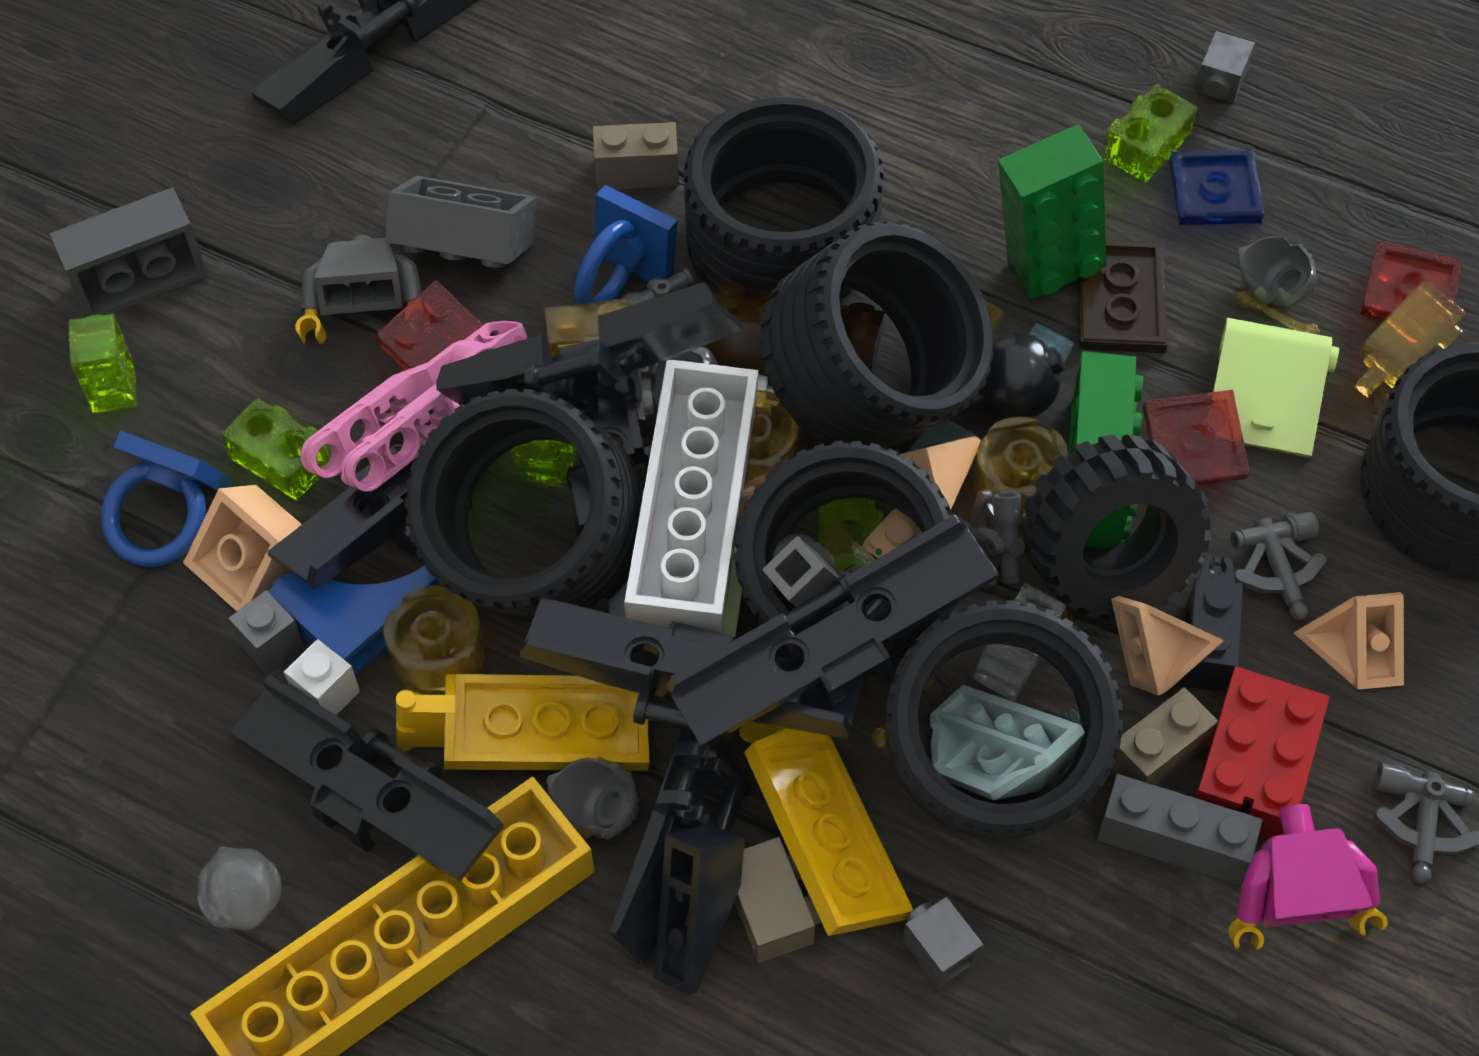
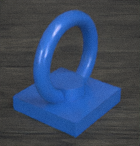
M605 185L596 194L594 241L582 260L575 281L574 301L577 309L587 316L600 314L616 300L631 274L646 282L655 277L667 279L673 276L678 220ZM602 260L616 266L606 285L592 298L593 281Z
M120 430L113 447L142 463L136 464L120 474L108 489L101 509V525L104 537L111 549L128 563L141 567H159L170 564L180 559L189 551L206 516V503L200 486L217 492L219 488L231 487L234 479L197 458ZM145 480L184 494L187 502V518L182 531L172 542L157 549H143L135 546L125 537L120 525V509L126 495L133 487Z

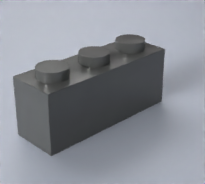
M1117 774L1097 840L1240 886L1252 860L1263 819Z

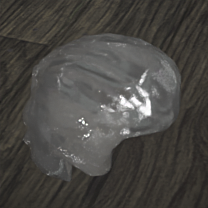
M221 846L213 858L205 865L199 876L198 896L196 899L202 913L214 926L253 930L264 922L278 904L282 894L281 878L274 862L268 860L259 851Z

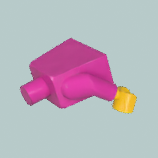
M1308 804L1292 805L1280 809L1279 814L1284 835L1269 838L1261 846V850L1253 854L1241 885L1237 910L1238 919L1231 923L1228 930L1229 937L1235 948H1239V939L1245 932H1253L1251 944L1255 950L1263 947L1264 936L1257 926V923H1260L1262 920L1264 928L1348 918L1350 926L1362 936H1365L1364 925L1366 920L1371 917L1373 926L1380 931L1384 930L1387 927L1388 920L1382 912L1375 908L1380 903L1377 868L1353 841L1346 840L1341 829L1315 831Z

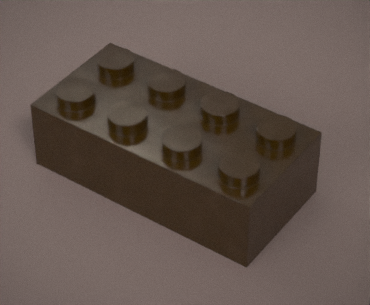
M723 283L720 286L714 285L711 291L716 301L742 323L741 331L702 346L713 354L719 366L758 370V375L767 376L764 369V361L761 357L760 333L762 329L760 323L761 318L764 316L763 309L766 302L770 300L769 295L773 289H768L761 293L746 290L743 285L737 283ZM861 302L851 303L849 306L840 304V314L847 337L857 356L874 375L879 358L885 311L875 310L874 306Z

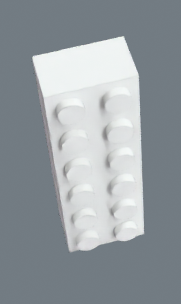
M667 360L624 601L625 618L669 628L673 621L722 633L735 549V535H737L738 529L737 525L740 516L757 402L758 370Z

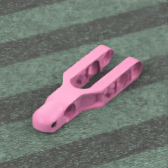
M514 321L486 323L465 340H459L451 344L429 362L392 375L306 440L301 449L300 459L302 466L307 471L324 478H332L341 473V479L346 485L364 492L377 489L416 459L419 455L418 450L420 446L426 443L429 438L428 434L432 429L436 430L441 424L440 421L446 415L450 416L455 412L454 409L460 406L436 390V381L441 366L527 339L528 337L522 323ZM494 330L498 334L496 336H490L491 332ZM393 398L394 401L390 405L389 399ZM389 408L392 411L390 414L385 413ZM433 410L434 413L430 416L429 411ZM362 419L365 426L363 436L358 441L353 442L350 437V429L355 421ZM430 420L431 424L429 426L425 425ZM401 431L404 437L402 449L397 454L392 455L389 448L391 438L395 433ZM328 444L331 448V458L325 466L320 468L316 461L317 453L322 446ZM367 457L370 461V471L365 479L358 481L355 474L357 464L361 459Z

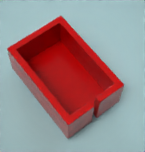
M1235 666L1223 696L1217 717L1218 724L1208 747L1194 798L1238 812L1243 800L1250 802L1252 805L1248 815L1263 819L1259 838L1268 840L1274 836L1284 835L1279 810L1284 807L1299 805L1302 802L1330 696Z

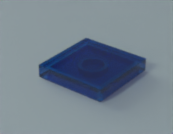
M1253 150L1171 152L1169 164L1179 225L1262 223L1265 213Z

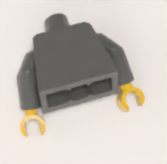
M358 235L351 241H339L328 244L323 257L307 268L302 277L301 310L305 311V315L298 319L295 327L303 344H306V334L312 329H315L316 339L320 345L326 340V331L318 318V312H321V315L401 309L403 304L408 305V309L404 314L406 333L412 337L411 323L420 320L426 324V331L429 334L431 330L430 313L420 304V302L424 301L416 264L401 252H393L391 243L385 242V238L372 239L367 235Z

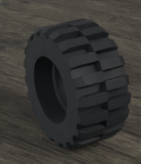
M1114 434L1098 437V443L1092 445L1089 441L1074 446L1075 452L1067 457L1061 454L1052 461L1054 466L1048 474L1042 472L1034 483V486L1037 488L1035 494L1029 493L1023 509L1028 516H1023L1021 519V535L1024 538L1026 556L1052 596H1055L1066 609L1077 611L1082 617L1098 619L1099 615H1101L1104 621H1116L1111 599L1117 596L1138 601L1151 607L1155 606L1159 609L1169 603L1167 598L1175 591L1180 594L1189 585L1187 578L1191 573L1197 574L1204 562L1201 553L1208 552L1212 537L1208 530L1211 529L1213 524L1211 510L1207 507L1208 500L1203 490L1173 454L1168 453L1162 445L1153 440L1144 441L1141 436L1127 434L1123 435L1120 441ZM1132 504H1147L1146 513L1141 524L1126 540L1106 550L1084 551L1089 534L1097 523L1109 513Z

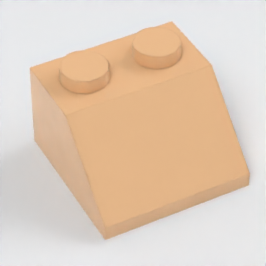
M257 485L219 488L183 564L232 608L238 611L265 590H271L273 584L280 576L285 573H291L269 557L267 551L302 524Z

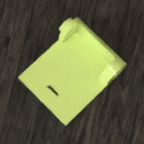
M1226 318L1204 438L1311 458L1327 372L1334 373L1339 354V347L1332 346V337Z

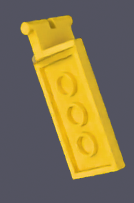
M446 674L445 695H414L409 690L400 691L396 695L397 747L403 751H409L413 747H444V769L562 770L574 761L586 757H602L619 764L624 771H648L649 767L648 719L645 720L644 725L633 723V715L639 693L605 685L581 676Z
M752 721L742 726L739 730L741 738L751 743L744 754L827 935L832 936L904 921L913 911L912 905L831 737Z

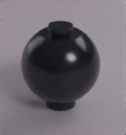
M1010 333L994 339L992 348L993 360L990 363L991 370L989 376L985 378L986 384L979 391V396L975 401L970 403L976 413L989 409L997 417L1009 421H1024L1039 416L1053 404L1061 387L1060 373L1065 371V366L1059 351L1055 346L1048 348L1043 340L1025 333Z

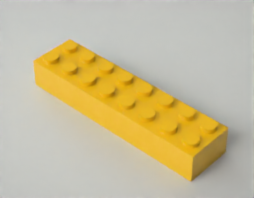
M532 776L488 807L503 823L504 827L461 882H458L421 858L415 857L190 1014L218 1056H338L593 874L595 870L591 848Z

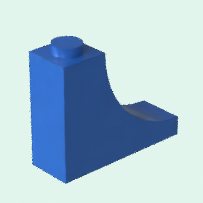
M426 566L402 578L384 583L361 585L329 580L315 590L292 573H285L275 581L272 589L268 591L295 620L302 640L309 647L317 639L352 666L355 677L451 593V591L437 581V577L427 571Z

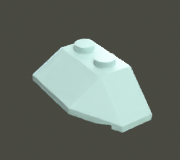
M965 685L957 689L930 714V726L933 729L931 739L932 764L937 772L947 782L993 801L1041 791L1046 785L1054 782L1059 777L1060 772L1075 759L1085 734L1080 724Z

